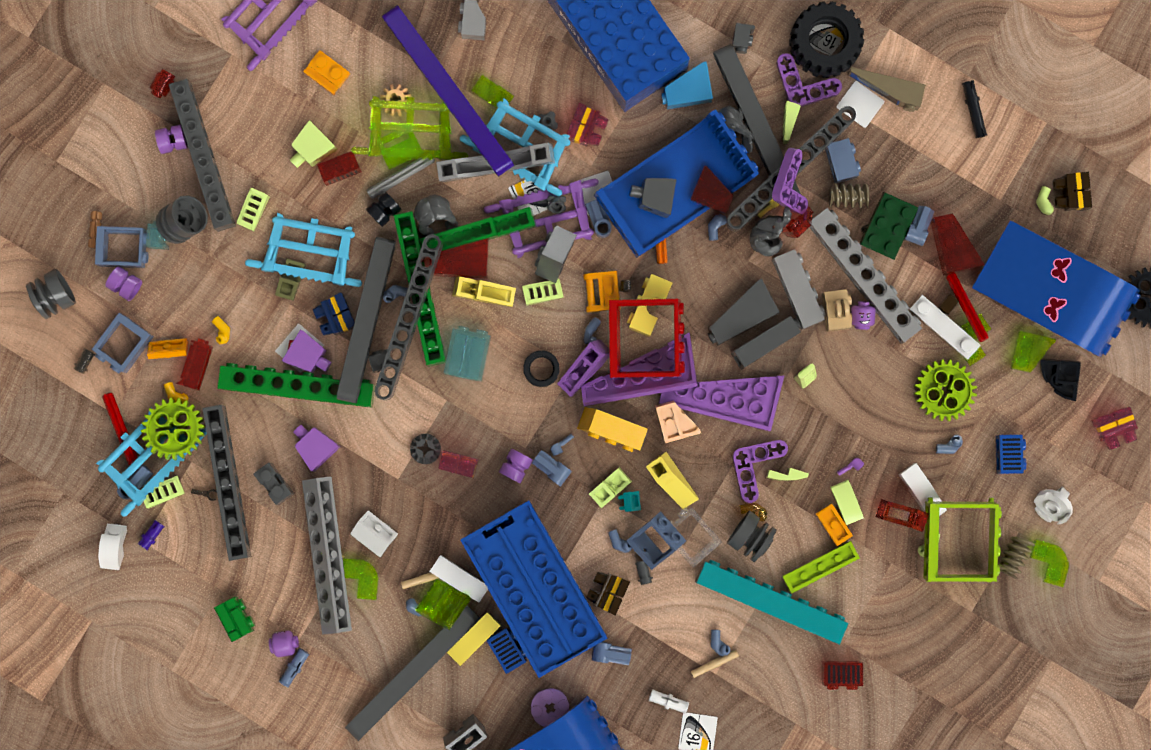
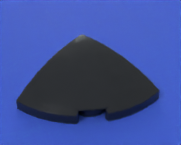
M1041 359V371L1045 382L1050 383L1057 395L1067 400L1076 401L1081 362Z

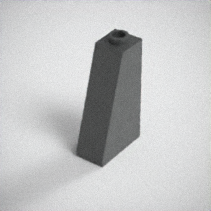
M762 279L758 280L709 328L710 333H708V336L712 343L716 342L717 346L780 313Z
M790 316L736 349L731 355L742 370L801 333V325L796 318L793 319Z

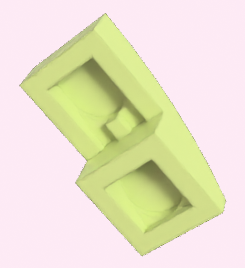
M619 467L590 492L589 495L603 508L632 481Z
M788 468L786 475L768 470L766 478L783 481L807 478L809 473Z
M849 480L830 487L846 525L864 518Z

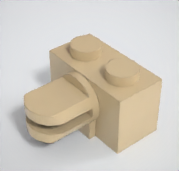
M847 289L822 293L823 308L826 314V331L852 328V314L849 305H852L851 294L847 293Z

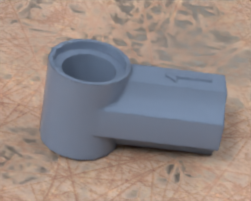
M597 199L585 204L596 236L599 238L608 237L611 233V223ZM600 224H605L608 227V231L600 233L597 227Z
M918 206L917 213L904 240L920 246L924 245L929 232L928 227L934 214L931 208Z
M542 450L532 462L533 465L547 474V477L560 487L572 473L570 469L559 461H555Z
M142 464L127 480L140 490L154 473ZM121 487L117 489L118 495L121 498L131 499L125 495Z
M601 642L593 648L592 661L629 665L632 649Z

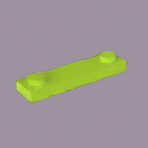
M849 541L783 575L782 578L792 594L860 559L852 542Z

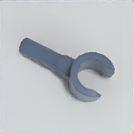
M572 434L551 446L550 450L553 456L563 452L561 446L574 438Z

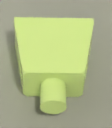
M309 120L291 145L297 153L290 161L297 168L305 160L313 167L335 152L337 148Z

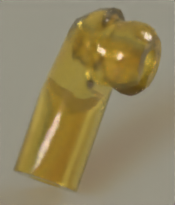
M758 503L740 505L741 514H747L750 510L760 517L761 522L767 519V510Z

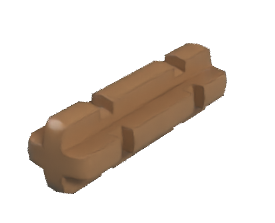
M92 211L88 247L96 249L97 226H101L102 213Z

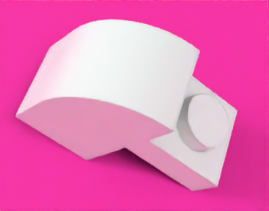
M107 523L105 533L101 535L98 557L100 568L120 569L124 557L123 543L127 533V526Z

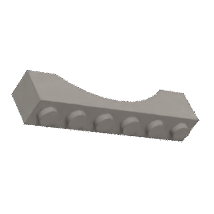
M464 0V3L461 2L460 14H463V19L459 21L458 33H461L462 39L485 41L486 17L480 10L476 0Z
M550 143L506 151V154L514 164L508 171L555 163L553 146ZM483 156L436 162L439 181L441 182L496 174Z

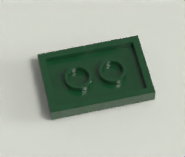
M883 192L859 244L895 260L918 207Z

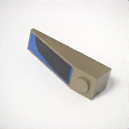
M853 67L849 70L848 76L894 104L904 107L905 111L914 112L915 110L918 111L921 107L925 84Z

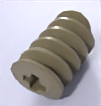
M833 183L829 189V207L832 206L833 202L836 203V207H839L840 203L843 202L844 208H846L848 202H850L852 208H854L856 202H858L860 208H862L863 203H866L868 208L870 197L868 185L863 184L861 189L860 184H856L853 189L851 183L847 185V188L844 183H841L838 189L837 184Z
M1012 536L1011 540L1014 544L1008 543L1007 545L1011 551H1004L1007 558L1001 557L1000 560L1004 565H998L1001 572L1018 579L1014 574L1022 573L1018 566L1025 567L1021 560L1029 559L1025 552L1032 553L1028 546H1035V544L1019 536Z

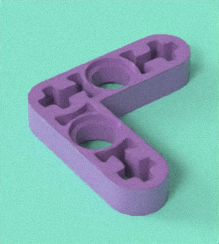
M785 53L780 55L777 60V69L787 100L799 104L801 107L835 97L842 89L841 82L836 78H830L803 87L793 56ZM783 58L786 61H790L788 64L789 72L783 74V72H786L785 65H781ZM788 76H794L796 78V84L788 85L786 83V78ZM831 83L834 86H838L835 92L832 89L826 90V95H824V89L830 87ZM817 88L820 91V96L813 98L810 95V90ZM803 91H806V97L801 98L799 103L796 100H792L794 94H797L799 97L804 95Z
M788 148L772 191V198L783 207L790 208L791 212L804 214L808 207V200L792 189L802 161V151L800 149Z
M776 440L735 450L733 453V463L740 495L744 502L753 503L759 496L752 463L785 456L788 446L784 441ZM777 443L784 447L781 454L775 451L771 452L772 457H769L767 445H770V449L777 447ZM758 447H762L765 450L766 454L763 458L755 456V450ZM740 451H742V454H746L747 458H744V464L749 463V467L738 469V465H742L741 460L736 459ZM743 470H748L751 473V478L748 481H743L740 477ZM753 482V486L749 487L751 492H755V495L752 496V500H749L744 495L747 493V487L742 488V484Z

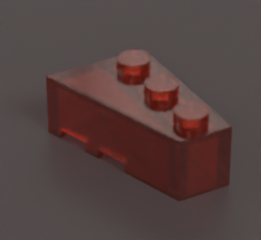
M953 213L934 217L931 220L943 276L981 268L985 265Z
M489 238L441 251L433 276H461L465 278L488 279Z

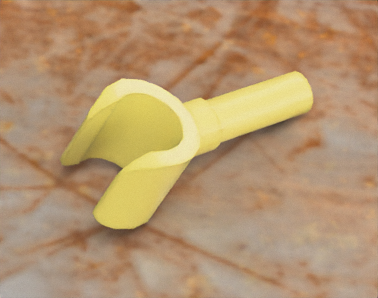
M772 199L769 202L770 205L757 215L761 218L769 210L778 207L780 204Z

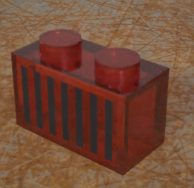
M353 151L317 164L326 186L362 172Z
M822 661V685L827 686L828 690H838L839 686H846L847 690H858V686H863V662Z

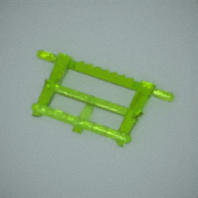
M372 96L373 100L369 101V106L372 107L370 127L368 129L371 130L369 148L352 147L351 149L353 154H368V157L385 155L387 158L391 156L397 158L400 156L401 159L405 157L411 159L414 157L416 160L420 157L422 160L426 158L429 160L439 158V160L468 158L466 152H451L449 135L452 134L450 130V110L444 102H441V104L414 102V97H407V102L385 101ZM381 108L407 109L406 124L381 122ZM414 110L439 111V125L413 124ZM381 130L439 133V150L381 147Z

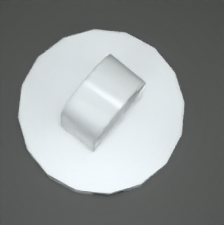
M1064 487L1059 488L1057 491L1052 489L1040 491L1034 499L1036 504L1035 511L1047 522L1055 521L1058 522L1057 524L1067 522L1073 511L1071 502L1068 500L1070 493Z

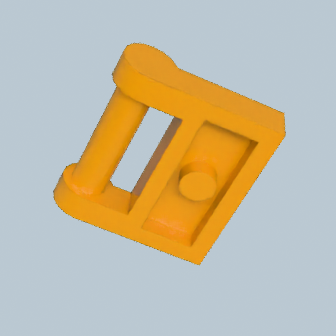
M608 271L583 274L584 281H586L588 302L586 312L609 311V300H620L618 272ZM595 279H598L600 305H595L593 283Z

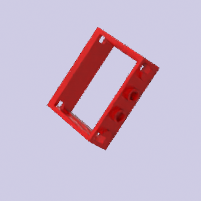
M681 299L609 300L610 378L682 377V373L685 372V362L682 361L681 353L685 352V344L681 342V334H684V322H681V315H684V303H681ZM674 305L675 371L621 372L620 307Z

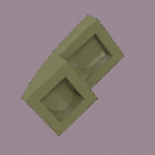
M288 258L285 263L287 266L303 269L306 266L305 263ZM286 273L282 274L275 296L294 301L301 282L300 276L294 278L293 275L287 276Z

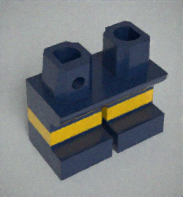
M342 292L330 299L321 301V305L313 309L316 319L325 316L328 319V323L319 326L324 336L338 335L352 330L355 321Z

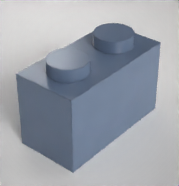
M849 138L833 142L825 149L834 183L855 179L859 176V172H861L860 164L858 161H855V146L853 143H850Z

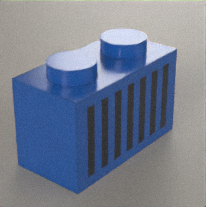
M1023 435L996 436L997 474L1024 473L1027 463L1026 458H1023V450H1026V440L1023 439Z
M508 628L503 629L486 640L506 674L527 662L524 651L521 647H518L515 642L517 640L512 630L509 631Z

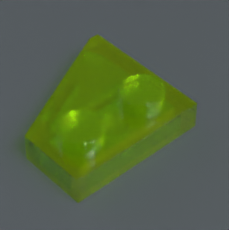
M1019 331L1011 369L1031 373L1049 348L1056 342V339Z

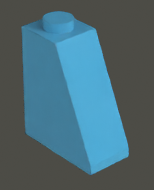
M707 61L702 62L664 88L661 98L662 104H666L667 110L712 103L713 96Z

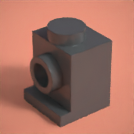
M736 23L732 43L736 53L746 54L748 46L752 47L753 35L750 34L754 32V25Z
M388 349L378 350L369 355L368 358L374 373L381 371Z

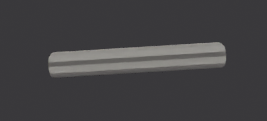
M427 153L367 189L368 195L371 199H374L434 163L433 155Z

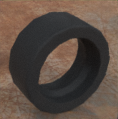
M545 350L531 353L523 365L527 381L537 387H547L553 384L560 372L557 358ZM537 358H546L553 366L551 376L545 380L535 379L530 372V366Z

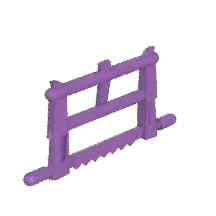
M243 0L230 16H225L221 20L224 21V28L230 27L242 40L243 44L247 43L257 54L247 65V69L252 71L261 62V59L264 61L269 56L270 50L273 47H277L278 41L282 42L283 36H287V31H291L292 26H296L297 20H301V15H305L306 9L309 6L312 7L318 0H303L265 45L252 34L282 0H271L268 5L262 0ZM254 2L262 9V12L244 29L236 20Z
M590 179L582 183L579 180L570 183L568 186L559 185L558 188L562 190V195L572 194L575 210L536 219L537 227L545 225L548 234L549 231L553 232L552 223L578 217L581 231L573 232L577 235L576 239L592 240L591 236L594 234V230L589 228L582 188L597 186L599 183L598 179ZM547 189L544 192L538 190L537 193L531 192L530 195L524 194L523 197L517 196L513 200H501L499 204L485 206L484 212L492 213L502 209L503 214L514 212V207L545 200L548 196L555 195L548 192ZM519 232L510 234L515 247L512 249V253L517 255V258H521L525 252L540 249L542 245L546 246L547 244L545 240L523 245Z

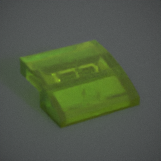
M436 579L415 611L430 621L450 630L471 598L469 595L453 589L451 585Z

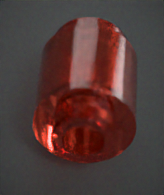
M162 69L160 73L156 74L149 87L152 90L151 94L159 99L162 96L166 98L170 91L169 84L174 83L175 76Z

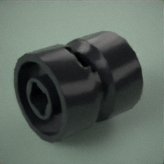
M386 191L377 198V203L373 202L366 208V211L381 227L390 221V216L396 215L402 210Z

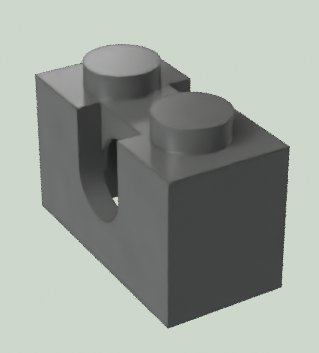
M267 463L253 474L259 483L267 489L268 495L275 505L282 504L294 495V492L273 463Z
M472 714L463 721V727L457 731L453 729L443 737L444 746L447 750H472L487 738V733L483 724ZM472 736V741L466 745L465 740Z

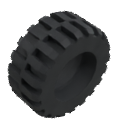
M822 1L816 6L815 4L810 5L796 19L790 33V52L792 56H795L796 64L798 66L801 64L803 66L802 70L806 73L810 71L812 76L815 77L818 75H822L823 78H829L830 75L835 77L840 75L841 72L849 70L859 57L864 45V29L860 27V19L854 17L855 12L852 9L850 11L845 9L846 5L841 4V6H837L834 1H830L829 4ZM820 24H829L836 27L844 38L842 50L830 56L818 53L813 49L809 41L811 30Z

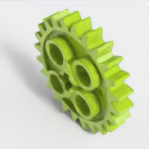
M944 359L940 360V365L934 361L932 362L933 368L930 365H926L927 372L924 370L920 371L923 377H916L920 384L914 385L915 388L919 389L914 395H919L920 397L916 402H922L919 409L926 408L925 415L932 413V419L939 416V421H943L944 417H946L947 422L951 421V416L957 420L958 413L961 416H965L964 409L967 411L971 410L968 404H975L971 397L977 396L976 393L972 392L977 386H972L971 384L975 381V378L969 379L972 372L965 373L966 366L959 368V362L952 365V360H948L947 364H945ZM938 373L944 375L945 380L943 383L937 381L936 375ZM950 375H953V378L947 387V391H949V393L943 396L944 391L942 390V388L947 386ZM955 381L961 382L962 389L960 391L954 388ZM930 390H934L937 393L935 401L929 398ZM943 396L941 406H938V402ZM948 398L954 400L955 405L953 408H949L946 405Z
M170 398L169 403L162 399L161 406L155 403V410L149 408L152 414L144 415L148 421L141 423L146 427L141 432L147 434L142 439L149 441L145 446L147 448L153 447L151 449L153 454L158 451L157 456L159 458L165 454L166 460H169L170 456H172L173 460L176 461L177 455L184 459V453L187 452L190 456L192 455L191 448L198 450L195 444H202L199 437L205 436V434L200 430L204 429L205 426L200 424L204 419L203 417H198L200 411H194L195 406L193 404L189 406L187 400L182 404L180 398L174 403V400ZM187 415L186 421L178 423L179 416ZM166 416L167 422L160 425L159 419ZM173 425H174L176 428H178V429H175V430H174V433H172L170 430H168V429H172V428H173ZM190 426V429H188V430L179 429V428H185V427ZM157 429H167V430H163V431L156 432ZM188 434L185 442H179L180 435ZM168 435V441L160 444V438Z

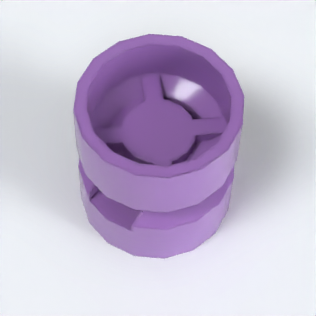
M181 124L171 126L170 130L167 128L155 130L156 142L161 154L172 152L174 148L177 151L188 148ZM171 135H174V138H175V142H174V143H173V141H172Z
M118 266L108 277L105 286L115 293L119 291V296L127 301H131L138 293L142 280L134 275L129 276L128 271Z
M511 448L506 457L508 461L503 463L499 473L521 483L525 476L524 470L530 467L533 460Z

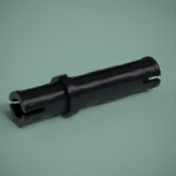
M974 80L964 82L962 86L966 97L965 104L969 108L975 138L988 136L979 104L980 96H977Z

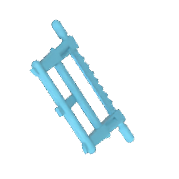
M504 98L503 102L499 101L497 103L498 109L489 123L486 124L487 128L493 136L495 133H498L523 148L533 145L528 140L535 129L557 141L553 149L555 163L544 165L539 176L526 169L513 170L514 175L519 174L520 178H525L527 182H534V185L544 191L547 189L548 192L560 197L562 190L552 184H548L555 166L558 167V162L565 146H569L571 143L569 140L570 135H560L539 123L541 118L534 114L533 118H530L509 106V102ZM506 113L528 125L522 138L500 126ZM466 135L460 136L461 142L473 147L472 150L480 153L469 137Z
M277 213V217L272 218L274 226L270 239L266 244L269 246L264 261L252 259L245 261L246 266L261 268V271L264 272L276 271L280 275L286 273L287 276L293 275L294 278L298 276L301 279L307 277L308 280L314 279L315 282L321 280L322 283L330 281L339 286H345V284L355 287L362 286L361 280L345 278L347 260H350L351 238L355 236V233L352 231L353 227L339 229L318 225V219L311 218V222L307 223L285 219L283 215ZM283 226L309 230L307 244L282 240ZM316 232L341 236L339 250L314 246ZM283 247L336 257L334 274L277 264L278 249Z
M164 417L159 419L160 425L167 422V419ZM142 424L130 435L125 432L120 437L123 442L105 460H100L96 463L99 465L98 471L105 472L114 481L117 488L121 487L131 498L132 501L121 510L123 517L127 516L136 505L140 506L146 499V495L153 493L154 487H159V483L164 482V478L169 477L170 472H174L175 466L179 467L180 461H184L180 455H177L176 461L172 458L141 490L137 489L127 479L153 454L151 452L153 447L144 450L135 441L142 434L141 430L146 429ZM173 425V428L168 430L174 433V430L178 428ZM206 428L200 430L205 436L207 435ZM185 434L180 435L179 442H185L188 436ZM168 435L160 438V444H163L168 439ZM130 446L140 456L121 474L111 464Z

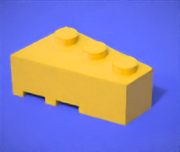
M588 407L584 408L577 429L588 432L590 437L595 439L602 437L606 443L616 446V443L623 445L622 449L633 452V449L640 451L648 430L603 411Z

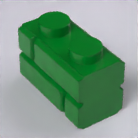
M236 596L214 607L231 642L255 631L253 628L255 622L244 611L246 605L242 598L238 599Z

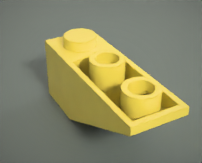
M667 452L646 466L655 481L682 509L699 500Z

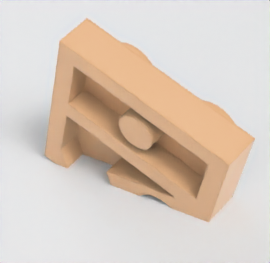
M674 400L655 405L665 443L701 433L699 427Z

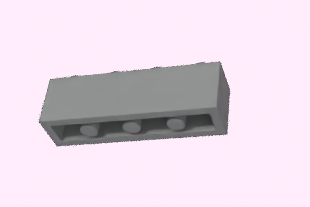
M794 249L774 257L772 262L796 319L801 325V330L823 322L826 314L823 306L818 305L816 300L818 294L815 288L810 286L809 281H811L808 271H804L802 267L804 262L801 254L797 253Z

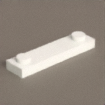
M922 295L910 308L911 312L965 359L968 360L981 346L925 296Z

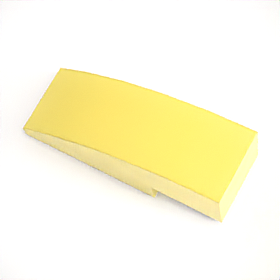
M459 276L455 278L452 296L513 307L516 288Z
M487 612L447 653L461 666L501 624Z

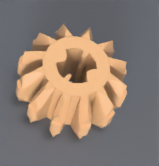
M392 84L390 85V91L386 88L384 89L386 95H380V99L384 100L380 105L385 107V113L390 112V115L394 117L397 112L400 117L402 116V110L406 113L408 112L406 106H412V102L408 101L412 96L407 94V88L401 90L402 87L398 84L395 89ZM397 97L399 103L395 104L393 98Z

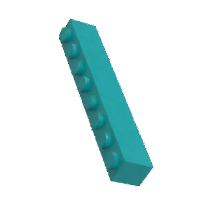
M710 560L709 563L704 561L695 583L840 645L849 624L844 621L845 617L834 613V616L826 614L827 609L820 606L812 608L808 606L810 602L801 598L798 601L791 599L792 594L781 590L780 593L773 591V586L764 582L762 586L756 584L755 578L745 575L744 578L737 575L738 571L729 567L727 570L719 568L721 564Z

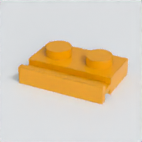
M321 50L318 51L308 64V67L303 71L332 95H335V92L350 75L349 71Z

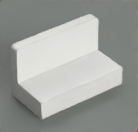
M370 511L363 515L350 533L379 557L383 555L398 535L397 532Z

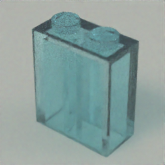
M458 326L457 329L453 328L444 374L482 382L491 342V336L487 335L488 332L483 330H477L476 333L470 332L469 328Z

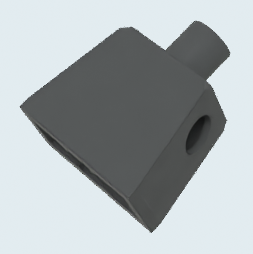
M645 178L642 181L641 187L631 185L629 196L639 198L638 208L668 218L672 211L676 179Z

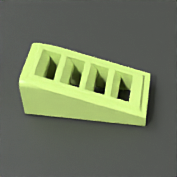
M786 101L784 105L782 139L784 144H788L801 107L799 104Z
M250 188L236 224L255 231L270 197L263 192ZM256 196L262 200L259 202L254 200L253 197ZM253 203L259 206V208L255 209L250 204ZM247 210L256 213L255 217L247 214ZM244 217L253 220V223L244 221Z
M560 279L556 283L545 281L522 286L526 306L564 298ZM555 284L557 295H553L551 285ZM545 286H548L550 296L546 297ZM536 288H540V289H541V294H542V297H541V298H538V293H537V289H536ZM533 289L535 299H531L529 290Z
M810 363L794 376L793 379L801 388L807 387L816 379L817 373L814 364Z
M175 476L160 482L159 487H154V492L151 493L154 502H151L147 494L144 504L147 509H150L185 494L179 477ZM172 482L174 483L175 488L177 490L176 493L173 492L172 487L170 485V483ZM165 485L169 492V496H166V493L163 489V486ZM156 489H159V492L162 497L161 499L158 498Z

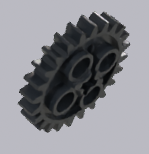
M1144 267L1142 268V274L1137 270L1135 271L1136 277L1128 276L1131 281L1128 283L1140 290L1139 293L1151 295V267L1149 272ZM1142 281L1148 282V291L1141 289L1140 284ZM1140 296L1139 299L1143 301L1144 307L1140 310L1132 304L1128 310L1131 312L1128 320L1135 318L1134 325L1141 322V328L1148 324L1149 329H1151L1150 298Z

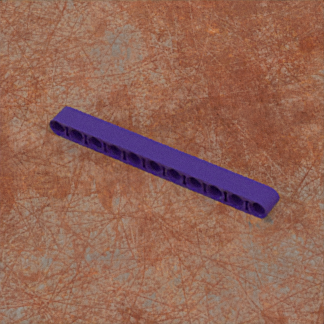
M396 5L383 14L382 18L496 175L499 177L511 169L514 164L399 6Z

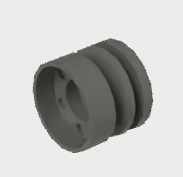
M188 195L180 196L158 212L156 226L164 239L174 244H180L205 229L208 215L203 204L195 197Z
M56 268L44 274L46 284L38 278L34 280L35 285L32 282L26 284V289L33 306L44 319L50 318L51 312L54 315L58 314L56 304L64 310L76 304L71 288Z
M749 510L731 534L727 544L737 551L745 545L744 556L747 557L753 551L750 560L756 562L772 544L777 529L771 527L766 533L765 531L769 524L766 522L759 528L757 525L760 517Z

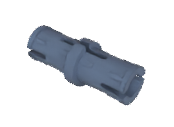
M299 648L292 661L286 665L287 669L279 679V682L289 688L297 673L301 672V667L310 654Z

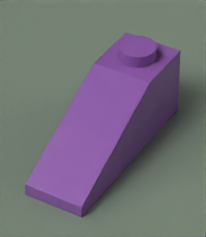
M600 339L590 342L557 384L572 397L610 357V349Z

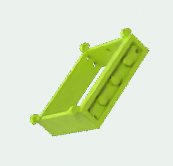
M928 497V501H925L923 578L926 582H997V576L1000 574L998 557H1000L1001 550L998 545V538L1001 537L999 519L1002 516V511L999 504L994 502V498H989L988 502L933 501V497ZM940 508H990L988 574H938Z

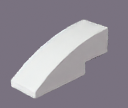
M913 463L898 474L924 513L925 501H928V497H933V501H941L917 463ZM940 508L939 516L947 511V509Z
M442 555L439 556L429 571L477 602L481 601L488 590L484 582Z

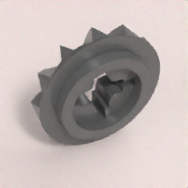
M420 434L411 443V456L421 464L433 463L440 455L441 445L433 435ZM427 441L428 447L434 449V451H427L424 457L423 451L417 449V447H423Z

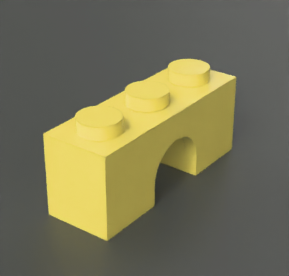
M651 274L650 278H645L642 288L645 289L642 296L638 295L637 299H666L672 282ZM638 306L635 313L631 312L627 323L630 324L629 329L650 337L658 318L649 314L647 306Z

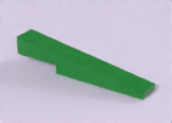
M527 207L433 235L438 236L442 241L441 253L535 228L537 225L532 208ZM425 237L419 239L421 247ZM434 239L428 243L430 249H434L438 245V241Z

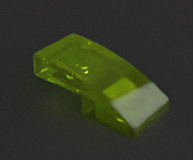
M484 75L480 76L471 89L473 93L497 109L499 101L503 102L505 98L510 104L514 98V95L500 85H496Z

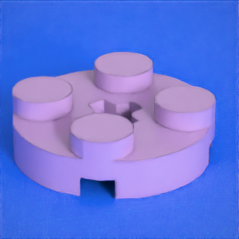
M555 688L539 691L531 703V714L534 720L543 727L551 724L569 711L567 697L563 692ZM554 703V709L556 710L547 713L545 705Z

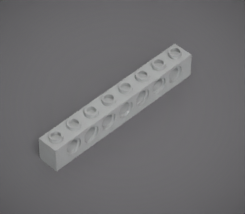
M826 208L809 221L807 225L864 298L870 302L871 306L875 307L876 313L901 344L906 342L922 329L920 326L921 321L917 316L911 315L908 311L910 308L904 300L900 301L896 296L898 294L896 289L885 282L886 277L884 274L874 268V262L868 255L865 256L859 242L852 240L849 236L850 231L845 225L841 226L837 221L839 219L837 214L833 210L830 211ZM826 226H833L835 229V233L828 234L826 232ZM839 240L846 242V249L843 250L838 247L837 243ZM855 255L859 260L858 264H852L849 257ZM863 270L868 271L870 279H863L861 272ZM874 285L882 288L881 295L874 293ZM886 300L893 302V310L885 307ZM898 315L905 317L906 322L904 325H900L897 322Z
M332 477L303 480L302 485L322 635L352 631Z

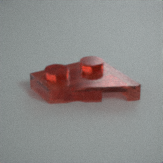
M704 166L691 201L727 214L734 196L707 166Z
M808 206L804 214H800L795 219L790 220L782 231L786 237L798 238L811 226L812 214L814 213L812 209Z

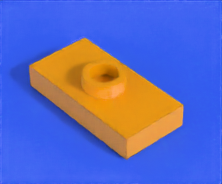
M187 338L149 342L148 359L187 356Z
M832 503L816 513L817 518L836 546L853 536Z

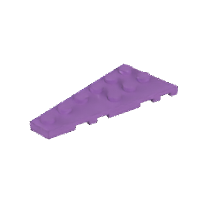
M690 333L683 335L684 337L681 338V342L685 344V352L681 353L682 361L685 362V372L682 373V377L610 378V374L604 377L600 376L581 386L584 406L698 387ZM674 340L659 350L655 349L629 362L630 364L621 368V372L675 371Z
M784 375L697 382L698 387L661 393L658 404L674 400L682 410L771 431Z

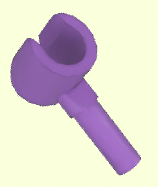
M854 458L850 464L837 471L840 476L852 467L858 471L864 463L859 458Z

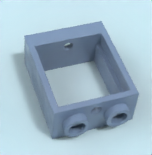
M97 226L95 265L99 267L145 268V263H148L149 259L148 252H146V244H149L150 239L149 233L144 228ZM109 234L139 235L138 262L107 261Z
M119 312L92 350L96 353L94 356L100 361L105 362L106 360L112 364L110 368L115 372L127 374L154 336ZM120 324H123L141 338L122 365L101 350Z
M661 511L626 540L651 570L686 542L684 537ZM652 526L670 546L664 553L660 551L645 533L649 527Z

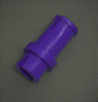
M154 520L147 532L141 535L142 539L137 544L149 550V547L155 544L156 541L154 540L165 526Z

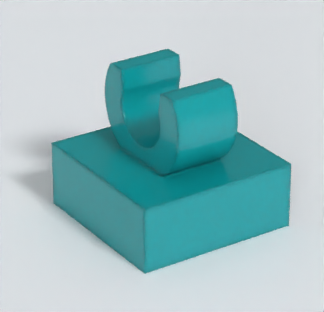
M639 491L625 492L623 495L618 496V499H624V506H620V510H625V512L641 510Z

